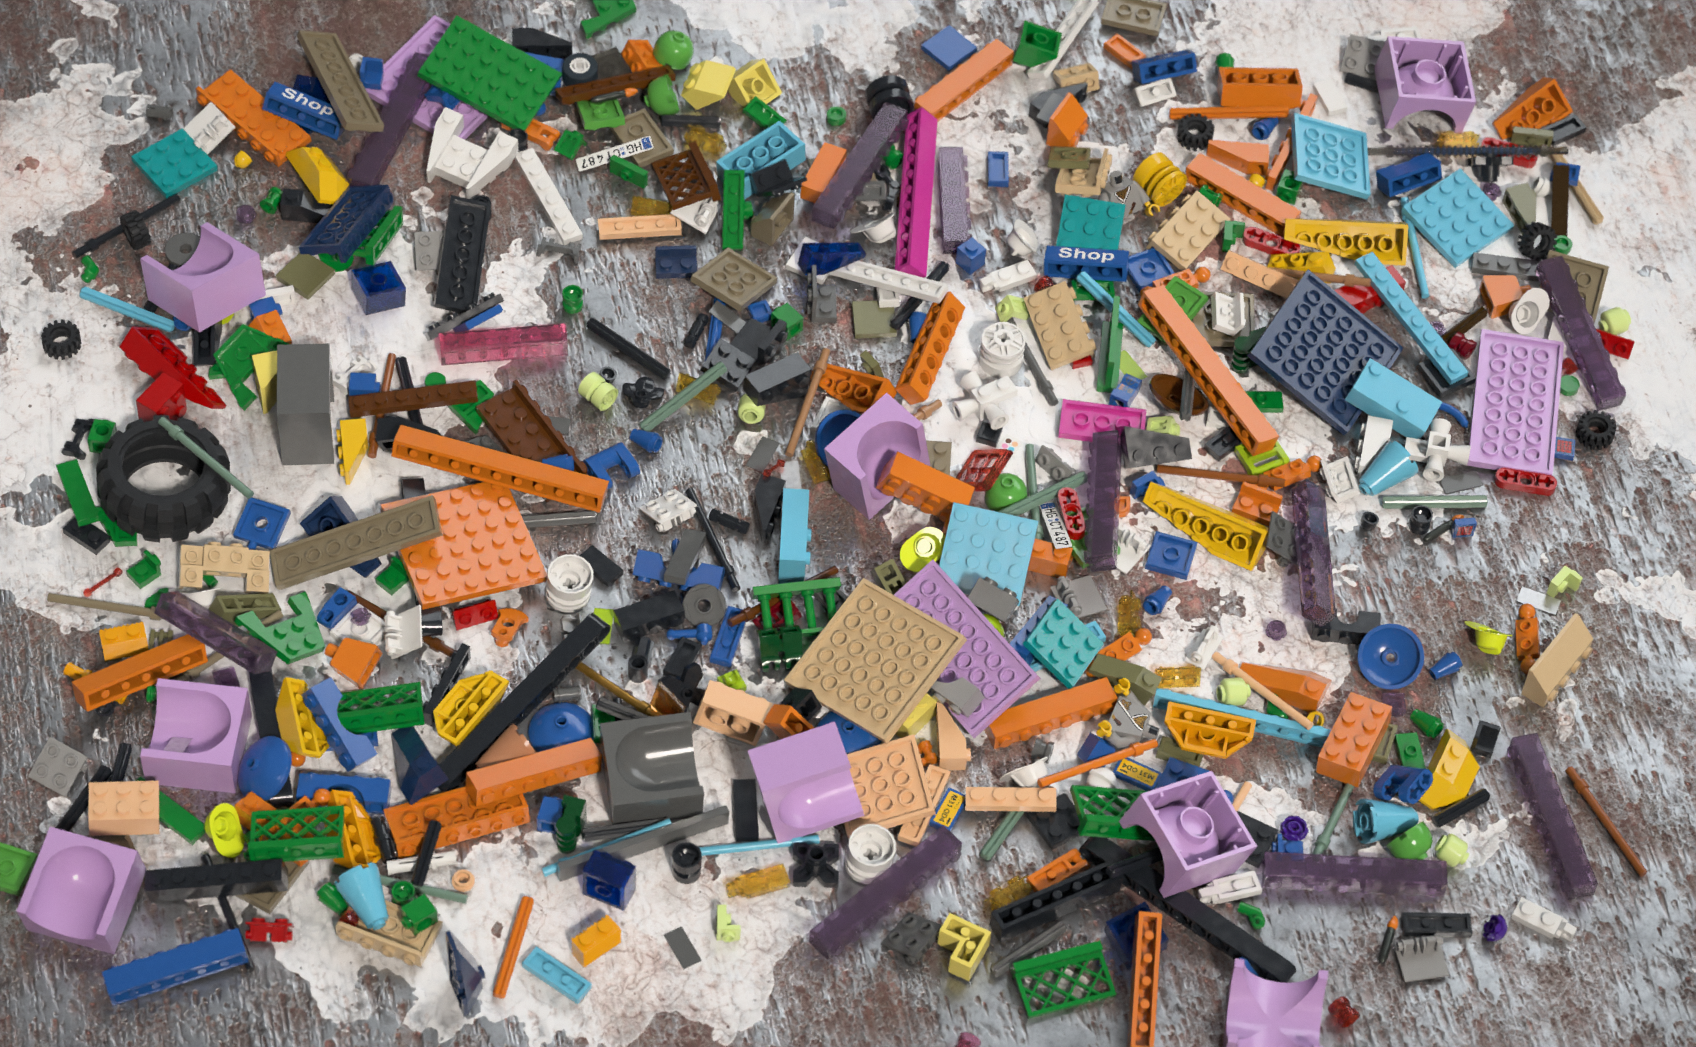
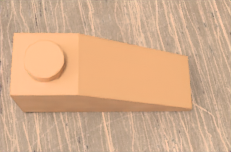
M937 702L935 716L938 766L945 770H966L967 761H971V749L966 748L965 737L944 705Z

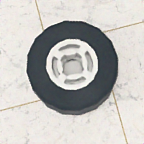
M575 53L565 58L562 63V80L565 86L598 80V64L591 55L585 53Z

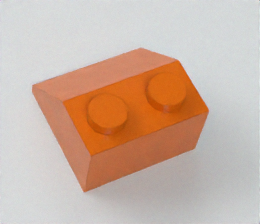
M1069 92L1049 119L1046 145L1050 147H1076L1080 136H1084L1088 130V115L1073 94Z
M277 310L257 316L248 325L271 337L279 338L286 343L292 344V340Z

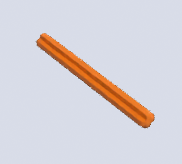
M1289 107L1171 108L1169 110V118L1171 120H1181L1186 115L1191 117L1193 113H1195V116L1201 114L1202 118L1207 116V119L1287 118L1289 116Z

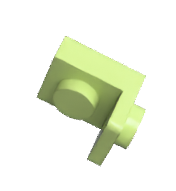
M1007 295L995 306L1000 322H1007L1011 317L1027 320L1030 317L1023 298Z
M1173 416L1150 417L1148 419L1146 430L1180 436V426L1176 423Z
M1564 566L1550 582L1546 594L1554 598L1558 592L1563 593L1567 587L1577 591L1583 578L1576 571Z
M717 905V940H723L724 942L740 940L741 926L731 925V914H727L726 905Z

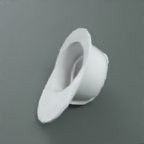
M895 212L881 219L857 226L850 230V233L862 231L874 243L886 242L897 235L892 220Z
M1016 219L1013 230L1007 237L1011 255L1018 254L1025 257L1033 251L1037 252V238L1034 232L1024 221Z
M1532 288L1520 300L1512 304L1509 309V319L1516 332L1529 334L1537 327L1549 308L1550 300L1545 290Z
M220 587L212 589L202 588L201 590H196V588L172 589L171 592L183 594L188 608L195 613L201 614L207 613L216 597V590L220 589Z
M1048 757L1003 775L999 781L1003 782L1013 779L1021 788H1040L1037 780L1049 776L1044 763Z
M1107 768L1091 769L1080 782V786L1129 789ZM1098 795L1105 802L1108 803L1110 801L1104 795ZM1118 797L1126 804L1130 803L1125 797ZM1114 802L1111 804L1118 811L1123 810Z

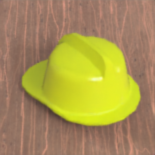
M926 527L910 537L900 550V560L903 566L910 571L919 572L930 561H938L941 558L946 538L944 533L937 528Z
M1464 622L1467 626L1475 629L1476 645L1484 653L1499 655L1507 637L1513 636L1476 622Z
M221 803L212 812H209L204 823V829L206 834L213 839L217 851L222 856L234 858L243 850L245 843L237 810L228 803Z

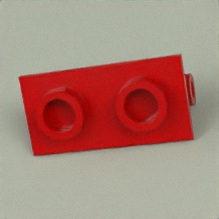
M1595 328L1589 347L1629 360L1635 341Z
M486 599V601L470 607L455 608L451 612L456 630L499 619L495 599L490 601Z
M251 918V922H245L250 927V930L245 932V939H250V942H267V933H271V942L288 943V941L293 940V931H289V928H294V925L289 923L288 919H275V923L265 922L264 918Z

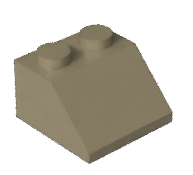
M792 192L785 193L776 198L772 197L768 203L765 202L761 212L757 216L755 215L750 222L751 236L772 246L793 221L795 194Z

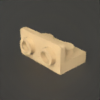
M1091 63L1053 71V79L1060 85V88L1086 82L1088 84L1087 92L1099 89L1098 70Z

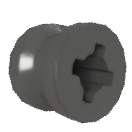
M1037 737L1031 759L1036 760L1048 757L1044 762L1048 764L1055 742L1050 741L1047 743L1042 738Z

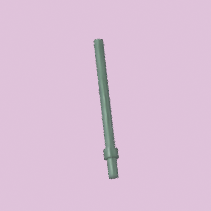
M165 417L159 419L158 423L168 431L169 436L174 440H179L247 499L252 498L254 492L186 436L183 429L178 425H173Z
M1026 444L1029 496L1038 492L1034 445ZM1039 506L1031 509V519L1039 521L1035 539L1042 540L1044 533L1043 527L1040 524Z
M1345 784L1322 834L1318 835L1316 839V847L1310 857L1313 862H1319L1323 851L1327 850L1331 842L1332 832L1353 791L1354 786L1351 784Z
M334 865L332 874L341 875L350 870V868ZM380 875L382 885L393 887L397 882L405 881ZM413 885L416 893L464 904L468 900V895L426 885L422 887Z

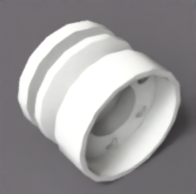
M997 322L989 325L984 330L979 355L980 366L984 372L996 378H1003L1005 376H1014L1020 371L1025 350V335L1022 330L1008 322Z
M569 554L559 556L551 562L547 572L545 597L554 609L573 613L581 610L588 604L593 584V569L590 563L580 556Z
M866 824L855 829L849 838L844 857V866L847 874L853 880L862 884L872 885L884 880L891 870L896 852V842L893 835L886 828L876 824Z

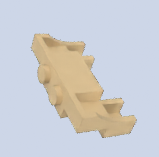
M208 542V545L204 544V546L181 545L178 589L193 587L196 590H201L203 575L246 577L245 593L263 592V594L269 592L270 551L249 550V548L243 547V544L238 543L230 544V546H221L219 542Z

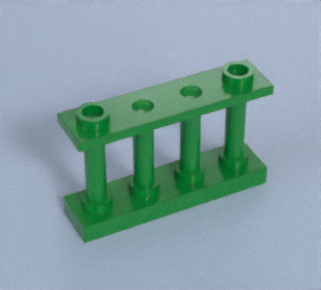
M840 577L755 586L751 590L752 600L758 599V602L761 604L764 629L772 628L769 605L771 598L779 597L782 600L786 627L794 626L791 598H793V595H801L804 598L808 629H801L802 638L818 636L825 627H816L812 596H814V593L823 592V595L826 596L828 618L830 621L836 614L834 594L836 591H839L841 582Z

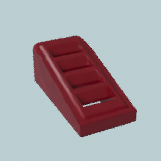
M782 600L770 607L771 617L776 621L775 624L772 623V628H776L777 631H779V627H785ZM791 600L793 620L795 622L802 615ZM778 613H781L782 619L777 616ZM762 614L752 620L758 630L764 629L761 623L763 622Z

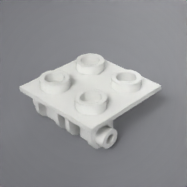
M210 102L183 129L195 141L194 144L198 148L201 147L208 155L235 126Z
M685 188V189L683 190V192H689V191H690V189H687V188ZM710 197L676 210L672 209L670 214L706 234L719 209V206H717L719 201L713 202Z
M674 489L667 491L655 500L648 501L639 509L658 523L655 525L658 532H666L672 528V525L674 527L677 526V522L681 524L687 519L692 518L696 513L694 507L697 504Z
M1112 522L1108 527L1110 530L1108 533L1121 548L1120 554L1104 561L1127 574L1151 548V545L1146 543L1145 539L1136 536V533H1131L1129 529L1126 530L1120 526V523Z
M421 605L395 615L394 611L386 612L384 620L385 627L387 628L384 629V632L387 633L385 634V651L387 655H390L391 659H395L421 648Z

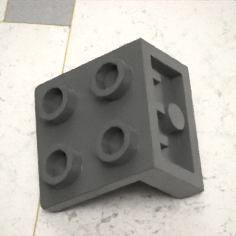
M812 265V273L807 275V298L810 301L807 302V314H811V323H836V285H817L816 265Z

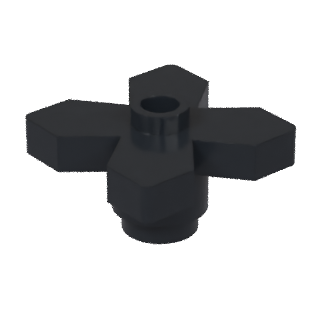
M1485 153L1483 156H1474L1466 159V167H1479L1481 182H1498L1500 167L1513 165V156L1496 157L1495 153Z
M693 662L685 666L681 676L673 677L668 674L658 679L661 692L664 694L670 692L669 695L673 696L671 700L673 701L674 699L675 701L672 705H667L669 715L686 713L690 702L699 707L706 689L698 687L703 677V672L698 663Z
M794 843L793 860L798 862L800 866L793 870V886L807 887L816 878L825 888H838L839 871L831 865L839 860V845L825 843L822 847H810L807 843Z

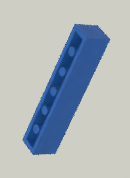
M236 928L227 929L211 937H203L196 942L178 945L176 948L168 951H159L143 959L137 958L121 966H112L108 970L102 971L112 1006L248 963L249 961L239 929Z

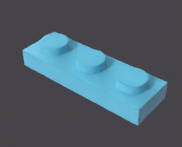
M538 947L522 962L524 969L576 1004L592 989V983Z

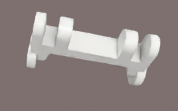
M358 355L356 360L350 362L352 368L344 375L338 373L335 376L336 378H333V385L339 388L343 394L348 395L350 373H359L362 370L375 371L377 366L372 360H366Z

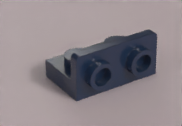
M697 246L655 247L656 279L691 278L698 271Z

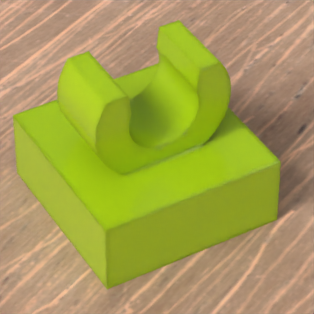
M737 669L717 677V682H721L725 686L743 691L747 689Z

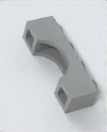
M963 677L949 683L936 680L928 690L933 693V697L939 703L943 704L946 702L950 705V710L955 714L960 715L962 713L967 718L985 698L979 688Z

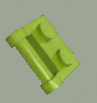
M1278 441L1273 450L1256 456H1252L1244 444L1236 446L1234 451L1247 470L1248 475L1259 476L1266 471L1290 462L1289 457ZM1273 456H1277L1278 458L1276 460L1260 465L1258 467H1255L1254 465L1257 462H1260Z

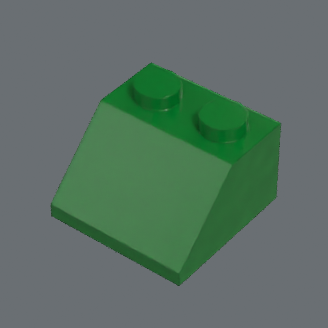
M1024 20L1017 37L1013 61L1020 65L1034 67L1057 59L1062 33Z

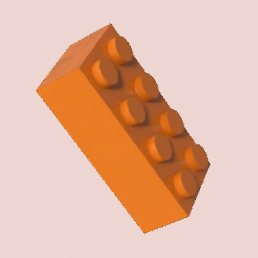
M1219 67L1217 92L1221 106H1288L1289 109L1301 107L1303 85L1298 68Z
M898 451L883 467L876 486L883 494L894 496L904 504L918 507L922 512L933 514L943 522L946 521L947 516L951 515L953 502L969 505L975 487Z
M1350 692L1318 755L1316 773L1358 788L1391 722L1392 706Z

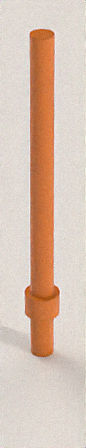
M1152 739L1143 743L1136 742L1129 745V748L1037 780L1038 786L1042 788L1130 756L1137 757L1143 755L1144 751L1158 747L1157 740Z

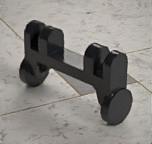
M94 419L75 420V425H73L71 430L76 435L73 442H65V448L61 451L63 455L72 456L79 460L86 458V453L79 446L85 432L91 430Z

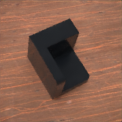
M1480 720L1470 748L1471 752L1491 758L1501 727Z

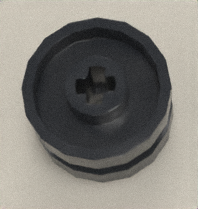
M882 76L871 82L865 90L870 115L873 121L879 125L889 126L901 123L914 110L908 84L900 76Z

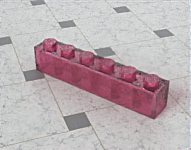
M565 323L439 333L442 365L568 355Z

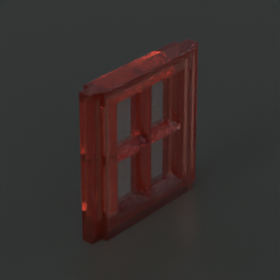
M1007 449L974 450L959 471L956 479L975 487L974 492L988 491L992 488L1013 455V452Z

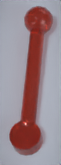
M778 459L776 465L763 471V475L770 477L774 470L784 467L786 462Z
M116 568L111 575L90 589H85L83 591L84 596L90 597L93 591L115 576L119 577L123 573L121 568Z

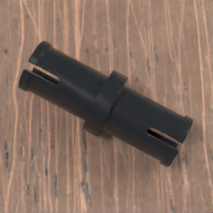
M383 816L381 820L380 817L373 818L370 822L376 837L374 840L375 845L379 847L382 862L386 864V860H397L392 846L393 838L388 833L385 818Z

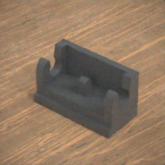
M885 181L844 182L842 191L844 205H848V202L880 201V205L885 204Z

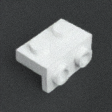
M1218 292L1211 295L1212 329L1234 336L1244 328L1246 320L1244 318L1245 303L1243 293L1239 292L1233 298Z
M1348 456L1327 464L1325 459L1320 460L1323 467L1320 468V473L1324 481L1327 480L1328 483L1325 486L1329 497H1333L1337 504L1361 494Z

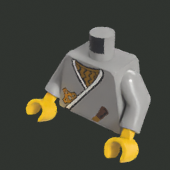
M1121 171L1110 173L1111 181L1106 183V187L1102 188L1101 194L1098 197V200L1126 204L1124 217L1142 210L1143 205L1146 207L1145 214L1149 217L1153 216L1150 211L1151 207L1156 213L1160 212L1158 205L1149 202L1151 199L1136 181L1122 176Z
M1122 678L1118 680L1120 684L1114 686V691L1123 695L1119 696L1109 721L1104 720L1098 724L1100 729L1096 731L1097 736H1104V740L1110 742L1118 749L1129 748V745L1136 742L1141 743L1143 737L1157 739L1160 728L1149 725L1151 712L1129 690L1130 682L1128 679Z

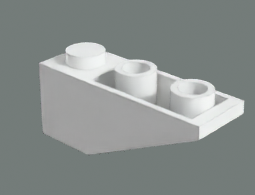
M1368 415L1367 422L1362 423L1360 435L1364 437L1363 440L1359 439L1357 452H1360L1361 455L1360 457L1356 456L1354 469H1358L1357 478L1362 477L1384 446L1390 441L1393 420Z

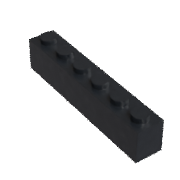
M283 859L145 870L144 892L151 903L288 891V868Z
M1109 860L991 911L989 926L998 941L1002 943L1120 892L1123 876L1109 878L1105 870H1107L1108 865L1114 863L1113 860Z

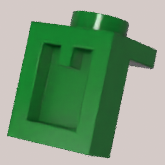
M566 129L553 150L573 161L580 147H586L587 143L583 139L584 135L576 130L571 132Z
M1225 220L1222 252L1227 253L1231 249V245H1235L1236 238H1243L1245 222Z
M147 550L143 552L144 559L126 571L127 576L140 589L161 576V561L155 554L151 555Z
M395 556L390 559L391 566L376 578V584L391 596L409 581L402 561Z

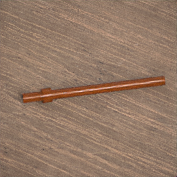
M389 353L387 357L381 392L390 390L396 355L393 353ZM379 414L375 417L373 432L370 433L368 441L370 444L369 458H376L379 446L376 442L377 419L384 418L385 414Z
M1167 465L1157 466V473L1247 482L1258 484V487L1285 486V479L1269 477L1266 474L1256 476Z
M1573 766L1568 767L1565 772L1574 783L1573 787L1577 793L1582 794L1638 875L1642 877L1647 874L1643 864L1588 789V783L1585 779L1580 778Z

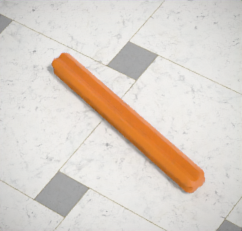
M523 896L521 898L494 986L493 996L495 998L504 999L534 904L532 897Z

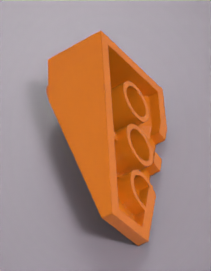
M1543 77L1518 97L1492 122V125L1500 139L1504 140L1511 137L1513 126L1539 129L1564 119L1573 110L1555 78Z
M827 364L826 372L822 375L818 385L849 409L861 414L866 412L884 394L888 393L894 399L897 393L887 378ZM814 371L812 372V374H811V376H810V381H811V379H812V377H813Z
M1242 662L1240 666L1241 670L1272 693L1277 694L1284 702L1308 713L1318 710L1332 682L1331 679L1311 671Z

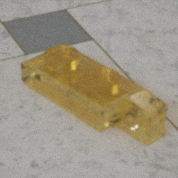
M780 864L735 878V881L726 884V893L728 898L741 895V897L750 899L789 888L791 882L784 864Z

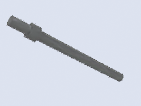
M1011 317L1007 321L1008 323L1016 325L1013 317ZM1025 341L1024 357L1039 382L1042 394L1046 395L1051 406H1055L1059 401L1053 392L1054 388L1051 382L1044 376Z

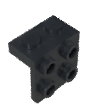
M749 319L730 344L765 366L769 359L774 356L779 346L785 342L788 336V332H786L787 322L779 319L775 326L771 328L755 319Z

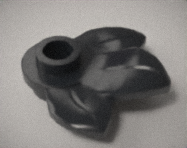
M641 377L636 380L635 384L624 383L622 386L623 394L630 397L633 405L640 409L648 407L652 400L660 399L664 395V389L654 387V381L649 377Z

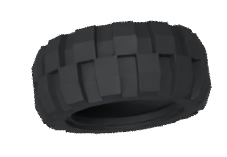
M169 415L154 416L152 421L144 422L141 418L129 423L124 433L118 430L105 444V448L100 453L96 465L97 496L101 499V507L112 522L117 520V526L131 536H134L137 532L143 535L145 541L159 543L160 538H172V542L185 540L189 537V533L195 531L199 534L210 527L214 522V518H218L222 514L228 503V494L231 491V484L179 440H174L169 436L168 431L158 421L161 417H165L173 425H178L184 430L186 436L230 472V461L227 452L219 444V440L205 427L199 430L195 421L183 417L179 421L170 420ZM159 462L183 465L199 476L198 481L187 490L164 496L140 491L128 481L132 474L140 468Z

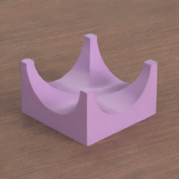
M1235 958L1228 984L1223 1047H1323L1320 1046L1319 1042L1320 1024L1328 971L1319 970L1315 976L1305 981L1293 983L1274 982L1252 974L1245 967L1243 959Z

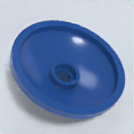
M838 410L828 414L819 423L815 434V448L820 460L827 468L829 467L824 448L861 416L859 413L851 410Z
M1383 624L1370 630L1362 639L1358 649V664L1362 674L1371 684L1387 690L1400 689L1412 683L1420 674L1424 664V650L1419 638L1407 627L1398 624ZM1388 654L1394 655V661H1387L1386 656Z
M572 703L549 704L537 711L532 717L528 728L529 741L533 749L538 753L588 738L592 739L591 715L582 707Z
M833 711L826 714L817 725V727L835 722L846 754L882 743L878 738Z
M266 736L253 743L247 749L241 759L238 770V785L244 797L252 791L264 801H267L282 789L289 776L292 763L290 748L284 740L275 736Z

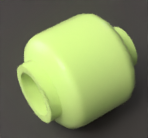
M1614 307L1601 314L1598 325L1602 331L1619 335L1629 329L1631 318L1626 309Z
M744 394L738 403V416L745 423L756 424L764 418L766 405L756 406L750 397Z
M1240 677L1226 678L1220 682V685H1217L1216 695L1218 701L1222 702V704L1242 706L1246 703L1247 698L1250 697L1251 689L1249 684H1246Z
M1452 833L1447 836L1442 835L1434 847L1436 857L1450 867H1455L1459 863L1463 865L1469 856L1467 852L1468 844Z

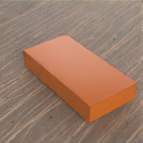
M1118 33L1103 45L1105 50L1130 69H1132V61L1146 58L1143 52Z

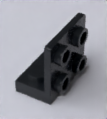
M786 159L748 174L756 196H764L765 199L782 196L785 194L784 191L798 189L802 187L801 183L807 181L806 176L793 178Z

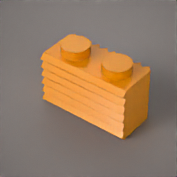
M143 622L127 624L126 626L122 625V627L118 626L117 628L114 626L113 628L100 629L99 631L105 661L138 655L148 651Z
M605 915V918L602 917L597 923L594 922V925H590V928L587 927L586 930H583V933L579 932V935L572 938V955L583 967H586L621 943L620 927L609 915Z

